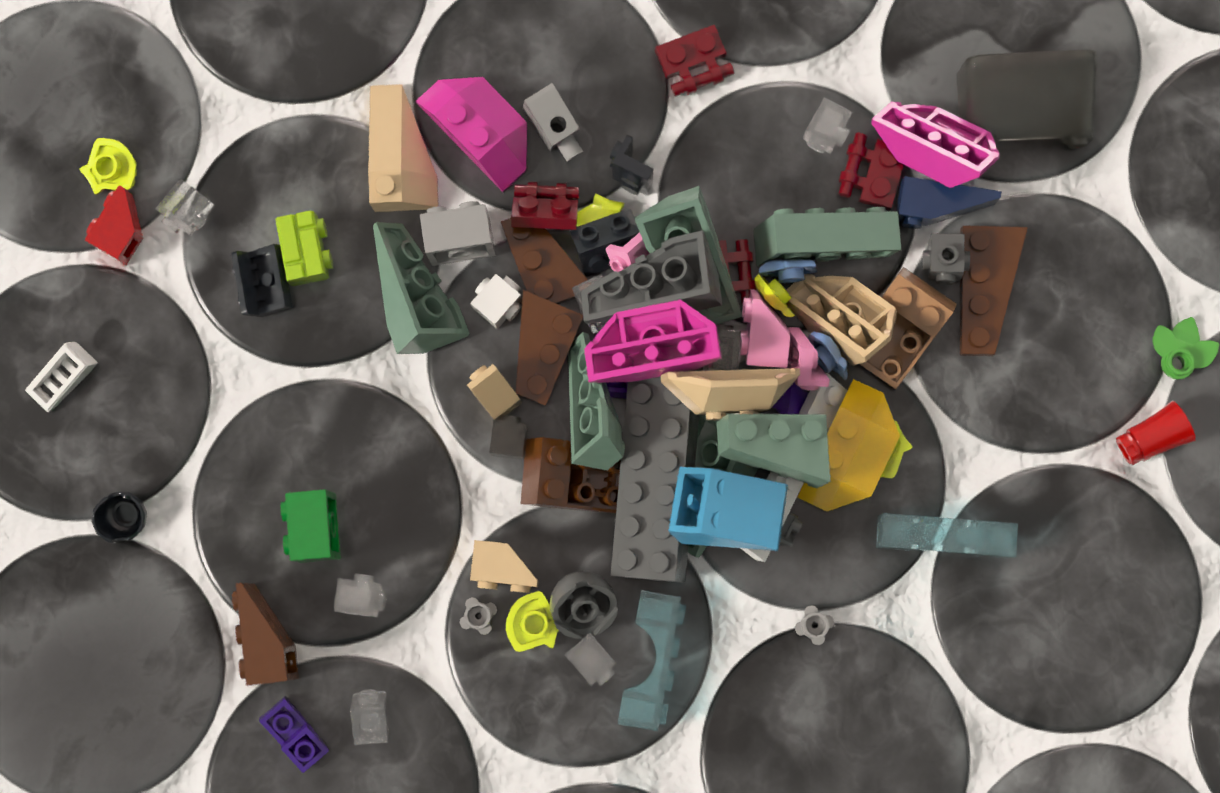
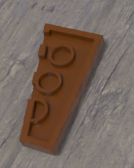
M963 225L960 228V234H965L964 251H970L969 271H964L960 281V355H995L1028 227Z

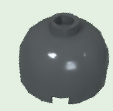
M587 570L575 571L565 575L557 582L550 597V612L556 628L565 636L575 639H583L582 634L593 632L594 636L604 632L617 617L618 608L616 606L615 594L608 581L601 575Z

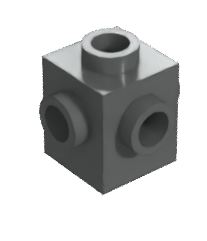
M931 233L928 250H923L922 270H928V280H936V283L940 285H952L956 281H961L964 271H969L970 251H964L965 234Z

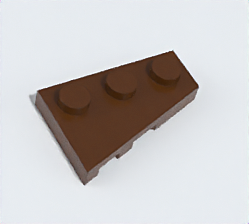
M511 218L501 221L526 291L559 305L580 297L581 290L592 285L546 229L511 227Z
M523 290L515 393L546 406L583 315Z

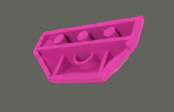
M483 77L438 80L416 100L421 109L503 193L527 171V122Z
M890 102L872 118V125L898 162L949 188L979 178L999 159L1000 154L991 132L939 107L918 104L902 105L901 102Z
M682 300L616 312L599 331L594 340L584 348L588 381L590 383L645 380L661 377V375L667 372L697 370L721 359L717 325Z

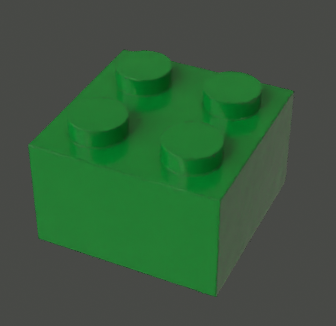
M326 489L285 493L286 501L281 502V517L283 522L287 521L288 535L283 536V549L285 555H289L290 561L306 563L341 559L336 494Z

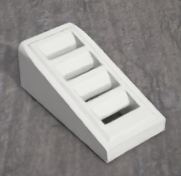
M77 342L64 343L25 391L47 412H51L92 371L98 362ZM61 365L71 373L70 377L59 368ZM54 375L63 385L59 387L50 376ZM42 384L54 393L52 398L40 387Z

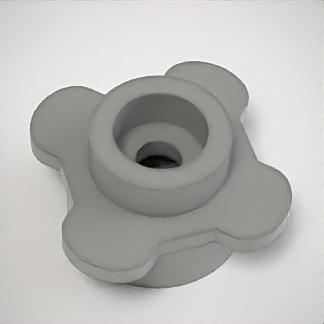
M474 597L467 599L465 602L467 609L464 616L460 619L461 627L463 629H476L482 635L488 634L492 629L490 623L492 616L497 613V607L493 603L484 604L478 602L477 598ZM476 613H481L482 617L476 619L475 615Z
M808 606L804 610L805 615L801 622L796 623L795 631L798 635H805L810 638L814 645H821L825 641L824 636L828 630L834 626V619L830 615L825 616L818 612L817 607ZM813 622L818 624V627L815 629L811 626Z

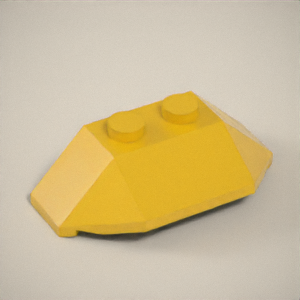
M853 379L827 432L830 482L819 488L808 486V483L804 482L797 498L824 511H830L872 496L900 437L884 393Z

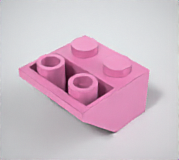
M750 289V298L743 299L742 317L743 322L747 323V330H740V355H745L747 365L787 368L790 344L788 328L757 290Z

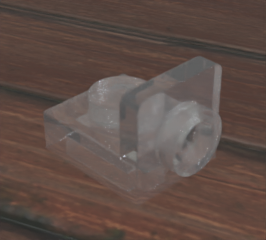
M591 633L565 654L590 686L596 681L601 686L615 674L612 667L616 662Z
M366 689L353 694L350 714L354 745L388 743L389 732L385 707L387 700L386 691Z

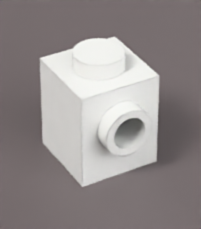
M495 274L491 280L487 277L479 284L475 290L478 295L470 304L478 314L498 329L506 319L509 321L513 320L522 309L520 305L522 297L518 293L521 288L508 276L502 279Z

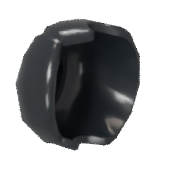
M114 492L105 496L94 507L91 522L96 534L110 543L126 541L135 538L146 525L147 511L142 500L130 492Z

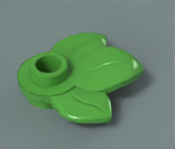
M1193 317L1177 323L1172 331L1159 325L1153 335L1154 349L1162 357V370L1168 377L1176 380L1188 377L1194 369L1209 366L1215 359L1219 349L1218 342L1200 341L1198 327ZM1174 358L1181 361L1182 367L1180 369H1176L1173 366L1172 361Z

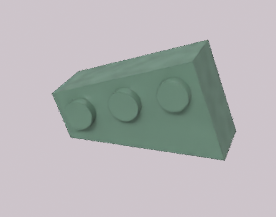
M727 414L717 422L718 456L757 469L763 468L778 473V476L808 483V486L819 488L830 482L826 415Z

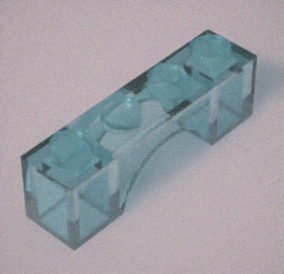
M883 513L878 515L876 548L1013 558L1016 557L1018 523Z
M641 590L635 623L642 627L652 638L656 650V661L652 672L642 683L623 690L618 724L658 731L659 724H666L669 705L663 704L665 690L671 691L674 671L668 670L671 657L677 658L680 638L674 637L676 624L683 625L686 605L680 604L681 597Z

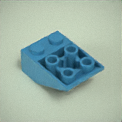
M679 467L669 532L681 544L778 551L788 485L712 468Z

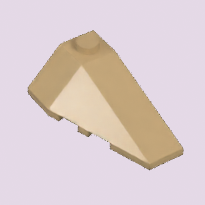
M402 84L370 86L368 175L369 203L374 212L427 210L439 206L438 177Z

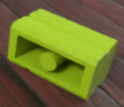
M311 210L275 218L287 282L291 286H298L329 279L328 269H333V261L330 250H324L322 238L327 237L324 219H318L317 214Z

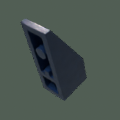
M904 176L899 185L896 211H898L899 222H902L903 227L920 229L922 226H928L993 206L1001 198L1002 191L965 185L949 188L938 181Z

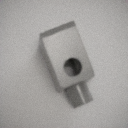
M553 83L524 100L522 108L550 151L558 147L567 162L583 152L574 137L579 131V126ZM558 123L563 127V131L556 133L550 125Z

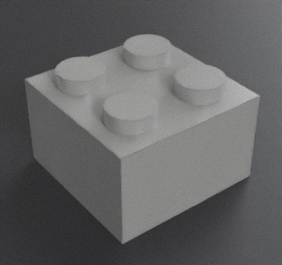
M478 201L461 203L459 205L460 208L447 210L444 206L427 209L425 214H419L425 254L432 266L496 256L490 217L485 204L479 205Z

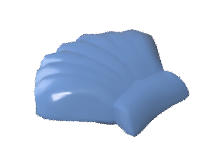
M772 260L759 268V274L766 277H778V282L780 283L805 280L804 274L817 272L816 264L813 260Z
M815 331L809 334L808 339L818 352V365L825 372L829 373L833 370L846 380L848 376L847 362L841 357L840 350L834 340L826 334Z

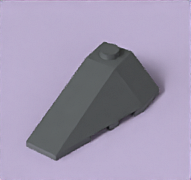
M701 230L672 237L661 243L662 247L645 256L643 254L634 259L635 263L620 272L614 271L581 290L584 322L586 324L606 322L616 312L676 300H682L696 311L722 306L719 274L704 231Z

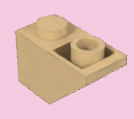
M494 364L489 368L485 365L481 366L469 377L472 381L467 386L496 423L522 403Z
M474 540L470 580L478 581L477 588L497 590L499 583L511 585L510 591L530 593L531 587H538L539 580L508 543Z

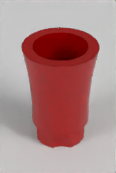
M1171 401L1141 423L1127 429L1126 433L1116 438V443L1129 465H1135L1140 461L1145 462L1173 448L1196 441V436L1189 419L1181 407L1174 401Z

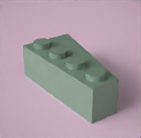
M848 207L837 209L836 213H825L823 208L808 209L805 213H794L793 209H779L753 229L757 267H761L766 262L774 259L809 260L811 256H815L817 262H827L840 259L841 254H845L847 260L889 257L901 250L898 211L886 212L885 207L869 208L866 212H855V208Z

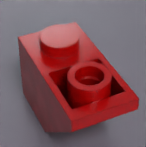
M118 185L115 191H111L104 201L105 208L100 216L93 219L89 224L85 241L127 266L143 240L134 197L124 187Z

